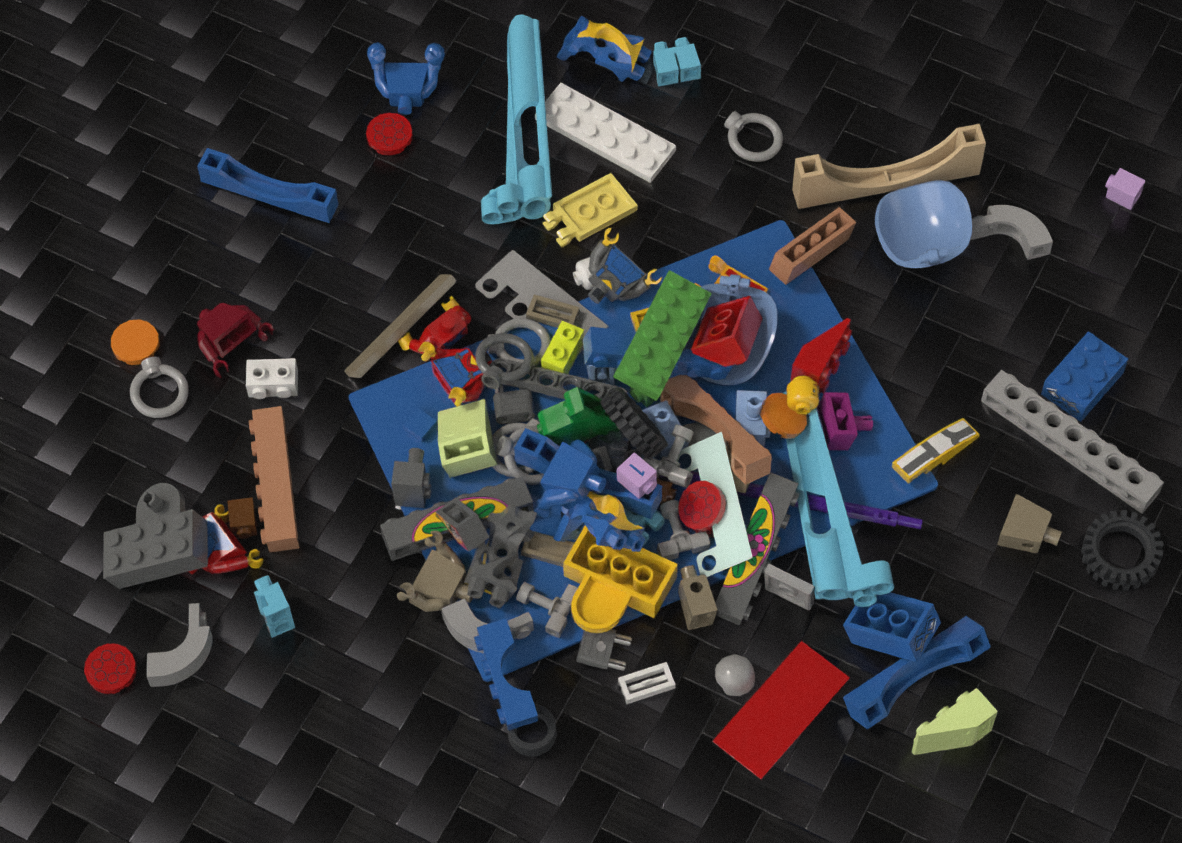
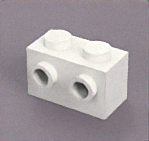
M296 359L247 360L246 388L248 396L256 399L273 396L280 398L297 396L298 368Z

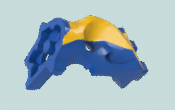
M581 16L574 28L566 35L557 58L566 61L577 52L587 51L596 58V64L613 71L621 82L627 77L638 81L643 76L645 68L638 65L636 61L644 64L649 59L651 50L642 45L643 37L621 33L608 23H593ZM603 40L605 47H599L596 41Z
M590 490L585 500H576L572 503L563 504L559 508L564 513V516L554 536L555 541L565 542L569 539L576 541L585 525L589 532L596 537V545L608 546L616 550L626 548L634 552H640L646 541L641 535L644 527L634 525L628 521L622 503L613 495H598L595 491Z

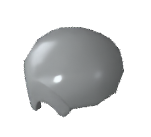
M732 654L724 657L716 665V681L727 695L741 696L748 693L754 686L755 672L751 662L746 657Z

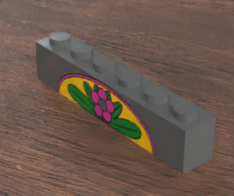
M770 472L746 529L753 558L730 567L715 603L717 607L716 616L739 626L742 619L748 620L753 606L749 605L751 597L758 596L763 584L758 582L761 573L765 574V569L772 562V560L768 559L770 551L776 552L781 540L777 536L780 528H786L791 516L786 514L790 505L795 507L800 493L796 491L798 483Z
M523 476L509 478L499 485L486 486L478 492L462 494L457 497V499L478 515L485 529L490 528L487 521L488 515L490 513H501L510 504L517 506L522 511H533V501ZM438 502L431 508L415 510L407 516L391 518L380 525L382 537L391 561L432 548L425 544V538L431 539L433 543L436 541L431 531H439L442 534V543L455 540L435 512L448 502Z

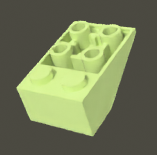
M485 399L438 412L440 458L442 467L450 478L497 465Z
M977 688L971 693L966 691L957 698L955 705L951 708L948 706L944 707L937 713L936 719L930 723L926 721L917 728L916 737L913 740L912 753L917 755L972 746L992 731L998 711Z

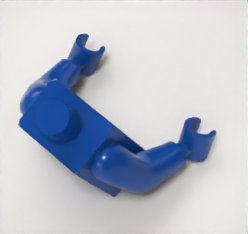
M581 440L572 441L570 445L564 442L561 443L540 481L545 492L541 499L537 500L536 504L538 507L534 512L541 518H547L553 506L572 503L576 500H585L590 490L599 493L604 490L606 479L598 476L600 470L597 466V458L586 443Z

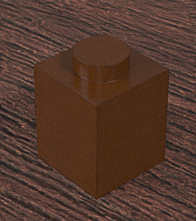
M253 498L229 500V524L234 536L239 539H248L251 536L258 535Z

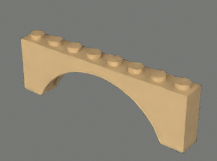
M980 124L956 128L941 143L918 156L882 167H841L827 162L819 154L796 158L792 190L797 207L801 209L880 194L929 181H948L979 175L986 142Z

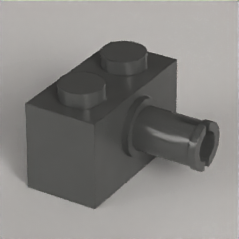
M420 448L409 449L408 462L394 461L391 484L395 506L425 508L426 499L431 498L430 473H426L425 463H423L424 450Z

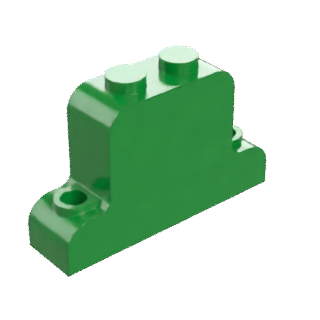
M579 387L565 392V401L544 409L537 414L539 419L537 430L539 434L548 437L559 446L562 442L570 445L575 440L584 442L595 436H605L610 431L619 430L600 403L602 399Z

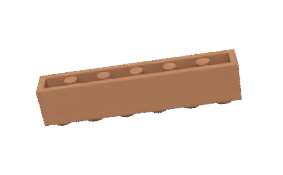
M282 406L252 410L253 420H249L251 435L255 434V441L251 442L253 456H257L258 463H253L255 478L260 479V485H256L258 500L262 499V507H258L260 522H264L265 529H261L262 544H267L270 553L299 548Z

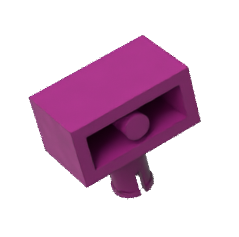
M824 393L817 409L828 450H849L858 435L857 430H872V416H853L848 393Z

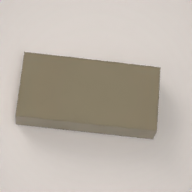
M535 532L529 542H524L521 555L563 567V563L575 543L571 541H555L553 536Z

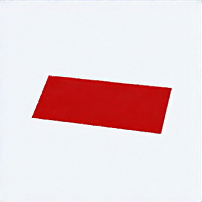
M801 641L717 735L713 742L758 778L762 779L850 677Z

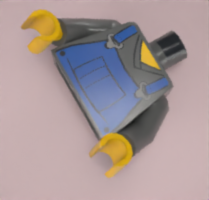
M611 228L605 231L604 240H600L590 254L588 270L591 274L588 280L595 287L588 293V296L597 304L604 297L608 298L611 302L616 299L626 301L638 298L651 288V284H658L663 279L662 276L659 280H653L651 275L657 269L651 270L647 275L614 244L619 239V233L614 239H610L607 236Z

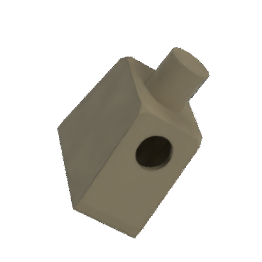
M1016 494L1001 531L998 545L1038 553L1042 541L1057 546L1062 532L1048 527L1052 516L1049 511Z
M694 565L686 566L680 570L683 580L680 581L678 593L688 630L713 625L717 607L706 575L698 576Z

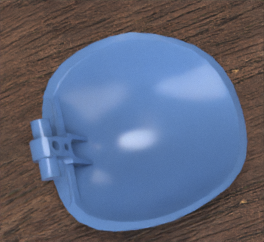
M935 180L898 189L885 195L877 206L875 226L880 243L888 257L903 267L923 268L949 261L962 253L971 239L972 218L968 201L964 194L950 182Z
M741 275L720 276V284H708L701 287L712 294L683 349L692 348L707 308L751 296L763 319L748 360L740 365L734 364L725 379L713 380L702 377L709 382L720 385H737L752 378L766 359L776 333L777 308L774 300L765 291L749 287L750 279L741 278Z

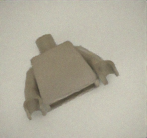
M431 531L436 541L433 543L431 539L425 538V544L428 547L435 546L436 551L431 550L413 585L410 583L400 585L407 594L399 592L397 593V598L401 601L409 599L411 604L425 612L442 610V608L455 603L458 598H465L470 603L473 597L467 595L468 585L464 583L466 578L464 564L445 542L442 543V534L439 531Z

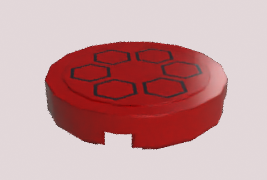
M385 113L371 120L367 126L366 136L369 146L377 150V153L391 156L403 152L404 148L410 145L413 132L410 122L405 117L397 113Z
M696 481L689 485L681 495L678 508L680 519L689 528L697 531H707L722 519L725 512L726 499L717 485L708 481Z
M105 644L97 647L89 654L85 662L84 672L88 683L96 691L104 694H115L132 683L136 676L137 665L133 654L126 647L119 644Z

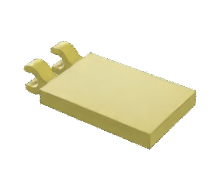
M610 173L553 203V211L543 216L546 220L543 222V225L549 231L554 229L560 221L564 222L567 227L557 231L559 238L556 239L558 244L564 247L574 237L580 242L637 211L638 205Z

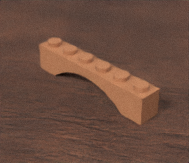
M677 375L668 379L660 395V402L667 400L677 416L700 422L715 433L722 432L724 442L731 456V471L745 485L770 474L772 456L769 450L757 442L755 437L749 434L737 420H734L724 407H721L714 401L709 393H706L688 375Z

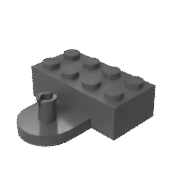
M159 483L143 493L137 504L136 524L104 532L103 578L118 589L208 567L207 520L193 509L185 511L183 494L171 484Z

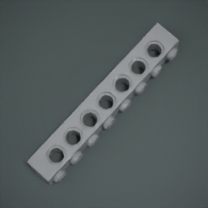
M1001 370L984 389L981 400L984 404L1140 513H1143L1160 493L1164 482L1155 473L1148 472L1135 459L1128 458L1122 454L1115 445L1105 442L1099 438L1096 432L1083 427L1073 416L1066 415L1054 403L1044 400L1034 389L1027 388L1021 384L1012 374H1007ZM1008 396H1014L1017 399H1010ZM1028 410H1034L1037 413H1031ZM1048 424H1055L1057 427H1051ZM1068 438H1075L1077 441H1071ZM1088 452H1095L1097 455L1094 456L1089 454ZM1109 466H1115L1118 470H1113ZM1129 480H1135L1139 484H1133Z

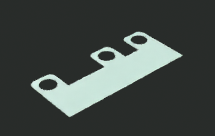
M722 432L682 449L678 456L679 459L682 454H689L692 462L685 470L691 472L698 468L701 481H708L717 485L726 499L725 512L718 524L715 523L712 526L716 547L697 556L700 575H706V577L753 558ZM707 555H713L716 559V565L710 571H706L702 567V561Z

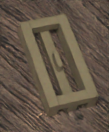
M534 294L526 313V319L558 328L561 321L574 325L580 309L577 306ZM536 304L549 307L552 309L541 308L536 306ZM556 310L563 311V312H566V313H570V314H572V315L569 316V315H566V314H562V313L557 312Z

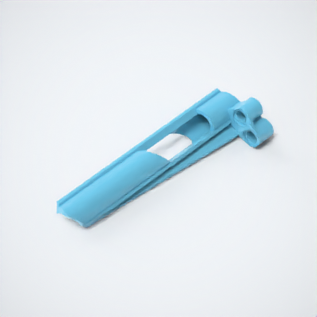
M522 14L516 15L511 21L507 35L508 117L506 184L499 186L495 190H490V193L482 198V221L486 224L506 223L522 217L538 219L543 217L550 210L552 188L539 20ZM531 106L536 107L540 160L536 165H529L524 160L521 114Z
M816 407L806 414L807 425L804 431L795 438L786 439L794 482L798 483L796 491L800 493L797 501L813 586H815V599L842 600L849 597L854 600V604L858 607L871 606L877 601L876 595H884L894 589L891 569L886 561H875L863 565L861 563ZM807 492L822 495L826 498L831 529L824 534L814 533Z

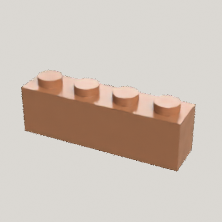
M840 207L778 250L774 255L769 270L787 285L849 240L856 222Z

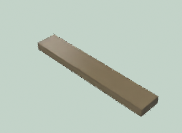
M439 275L344 370L349 377L361 378L456 283L452 275Z

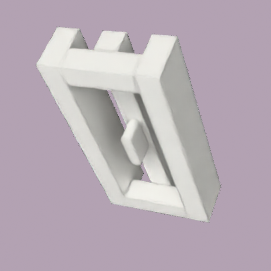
M667 662L618 678L626 704L675 689V682ZM662 672L665 673V675H662V676H659V677H656V678H653V679H648V680L642 681L641 683H638V684H635V685H632V686H629V687H627V685H626V684H628V683H631V682H634V681H637V680H640V679H643V678H646V677H650V676H653V675H656V674H659V673H662Z

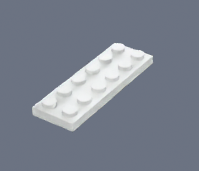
M560 83L545 101L548 127L649 183L653 181L676 151V145L563 83Z

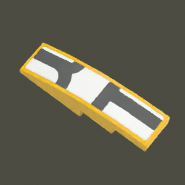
M962 418L932 434L892 462V468L909 484L923 472L927 474L940 463L945 464L976 440L980 434Z

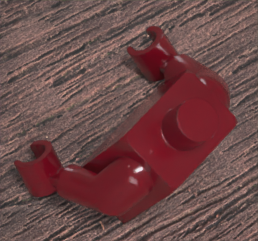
M220 303L212 310L204 309L200 313V320L197 323L200 329L198 333L199 348L209 362L212 361L215 375L221 378L217 370L219 367H225L229 373L227 363L219 360V356L223 358L257 329L259 330L258 336L262 341L268 340V336L263 331H268L273 335V326L270 323H261V318L245 305L231 306Z

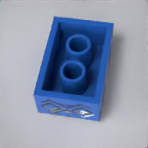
M1087 332L1045 380L1041 395L1081 422L1124 373L1128 358L1090 332Z
M891 592L884 595H876L877 601L871 606L858 607L855 605L843 624L852 644L913 662H918L941 624L933 604Z

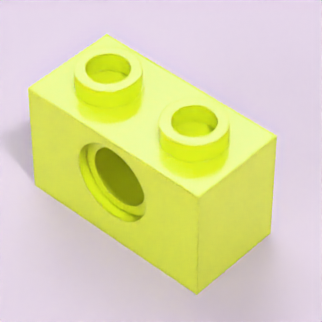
M561 321L541 359V368L568 374L583 346L584 329Z

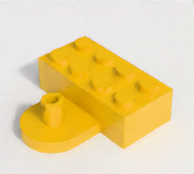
M585 525L563 563L564 577L580 583L571 602V612L575 623L587 632H607L619 623L628 606L655 618L677 578L678 564L644 548L640 552H634L626 548L616 550L608 546L596 545V537L589 532Z

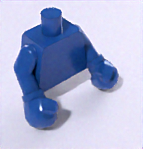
M377 42L368 48L367 56L374 70L376 87L382 96L389 98L391 106H398V113L409 115L412 112V106H422L424 99L428 98L437 88L438 73L441 69L445 52L440 44L432 43L425 50L427 63H385L384 67L386 50L383 44Z

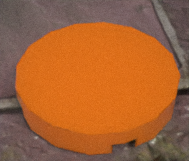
M139 319L129 320L120 324L114 330L111 337V348L116 358L129 365H139L143 360L154 357V353L160 347L159 335L155 327L149 322Z
M773 393L763 401L760 416L765 426L772 433H779L782 435V438L792 439L804 431L807 425L806 414H798L788 407L786 394Z

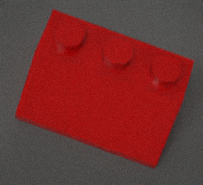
M751 296L707 308L692 345V353L725 367L734 364L740 365L747 361L763 319Z

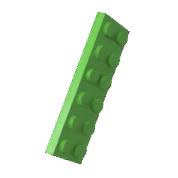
M669 270L613 377L657 401L712 293Z

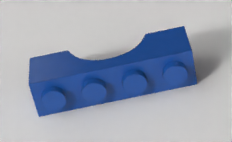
M507 618L477 627L478 635L474 636L477 650H483L485 660L481 662L485 675H491L493 684L489 685L493 700L498 699L501 708L497 709L501 725L506 723L507 729L511 730L537 722L538 715L530 691L514 688L505 680L502 674L504 659L515 649Z

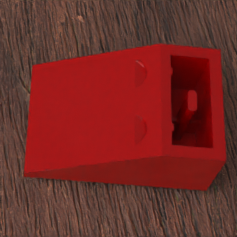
M851 319L843 320L802 347L792 365L791 381L798 376H808L818 384L819 395L826 392L830 380H828L831 374L835 375L840 365L838 360L841 354L845 356L851 342L848 341L852 334V330L849 329Z

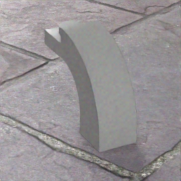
M994 205L988 207L987 216L980 215L972 219V236L970 240L993 234L1011 236L1020 243L1027 260L1049 255L1051 252L1053 240L1047 228L1035 215L1024 209L1009 205Z
M465 598L442 608L443 620L452 636L463 646L483 653V650H477L474 636L478 635L477 627L487 623L480 621L473 615ZM529 612L508 621L513 640L525 638L531 631H534L533 619Z
M199 603L189 604V630L186 639L179 647L168 652L147 653V679L151 687L168 686L181 682L193 675L207 659L211 650L213 636L210 627L207 626L206 612H202Z

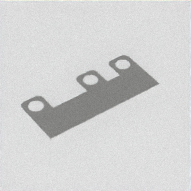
M514 250L509 252L476 283V288L488 298H494L507 285L519 295L505 307V312L513 319H526V314L523 316L515 315L512 312V307L516 303H524L529 308L535 294L579 307L580 312L576 317L577 320L574 326L584 329V336L590 327H608V325ZM487 279H494L498 283V288L493 292H487L483 289V282ZM536 304V306L541 308L552 309L549 307ZM556 310L557 312L562 313V314H566V315H569V316L572 315V314H570V313H566V312H563V311ZM582 346V348H581L579 354L584 350V347H583V346Z

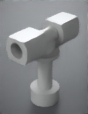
M675 425L672 435L676 438L668 456H662L660 461L654 458L652 460H648L647 457L643 458L646 463L657 471V478L660 475L667 477L671 483L685 488L690 485L693 474L688 470L679 468L680 463L677 462L684 442L691 441L694 434L692 430L681 425Z
M677 500L667 501L660 506L664 519H669L674 533L669 541L657 544L659 556L668 560L679 558V553L691 550L694 554L710 548V541L706 531L690 535L689 531H683L678 517L679 502Z
M524 582L518 591L516 600L523 604H528L531 601L549 609L548 615L551 617L545 626V630L550 635L560 638L568 623L566 617L571 610L572 598L578 587L568 584L561 598L556 596L554 600H551L534 592L535 586Z

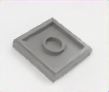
M768 564L765 569V589L806 610L811 609L814 604L815 586Z

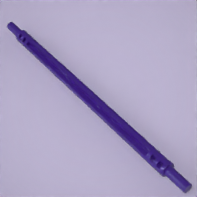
M691 471L693 477L690 485L696 481H701L699 472ZM660 475V479L669 481L667 477ZM750 483L746 494L737 492V495L759 499L764 485ZM807 494L810 510L828 513L826 498ZM844 502L847 515L850 518L893 527L901 525L921 529L922 519L898 515V512Z

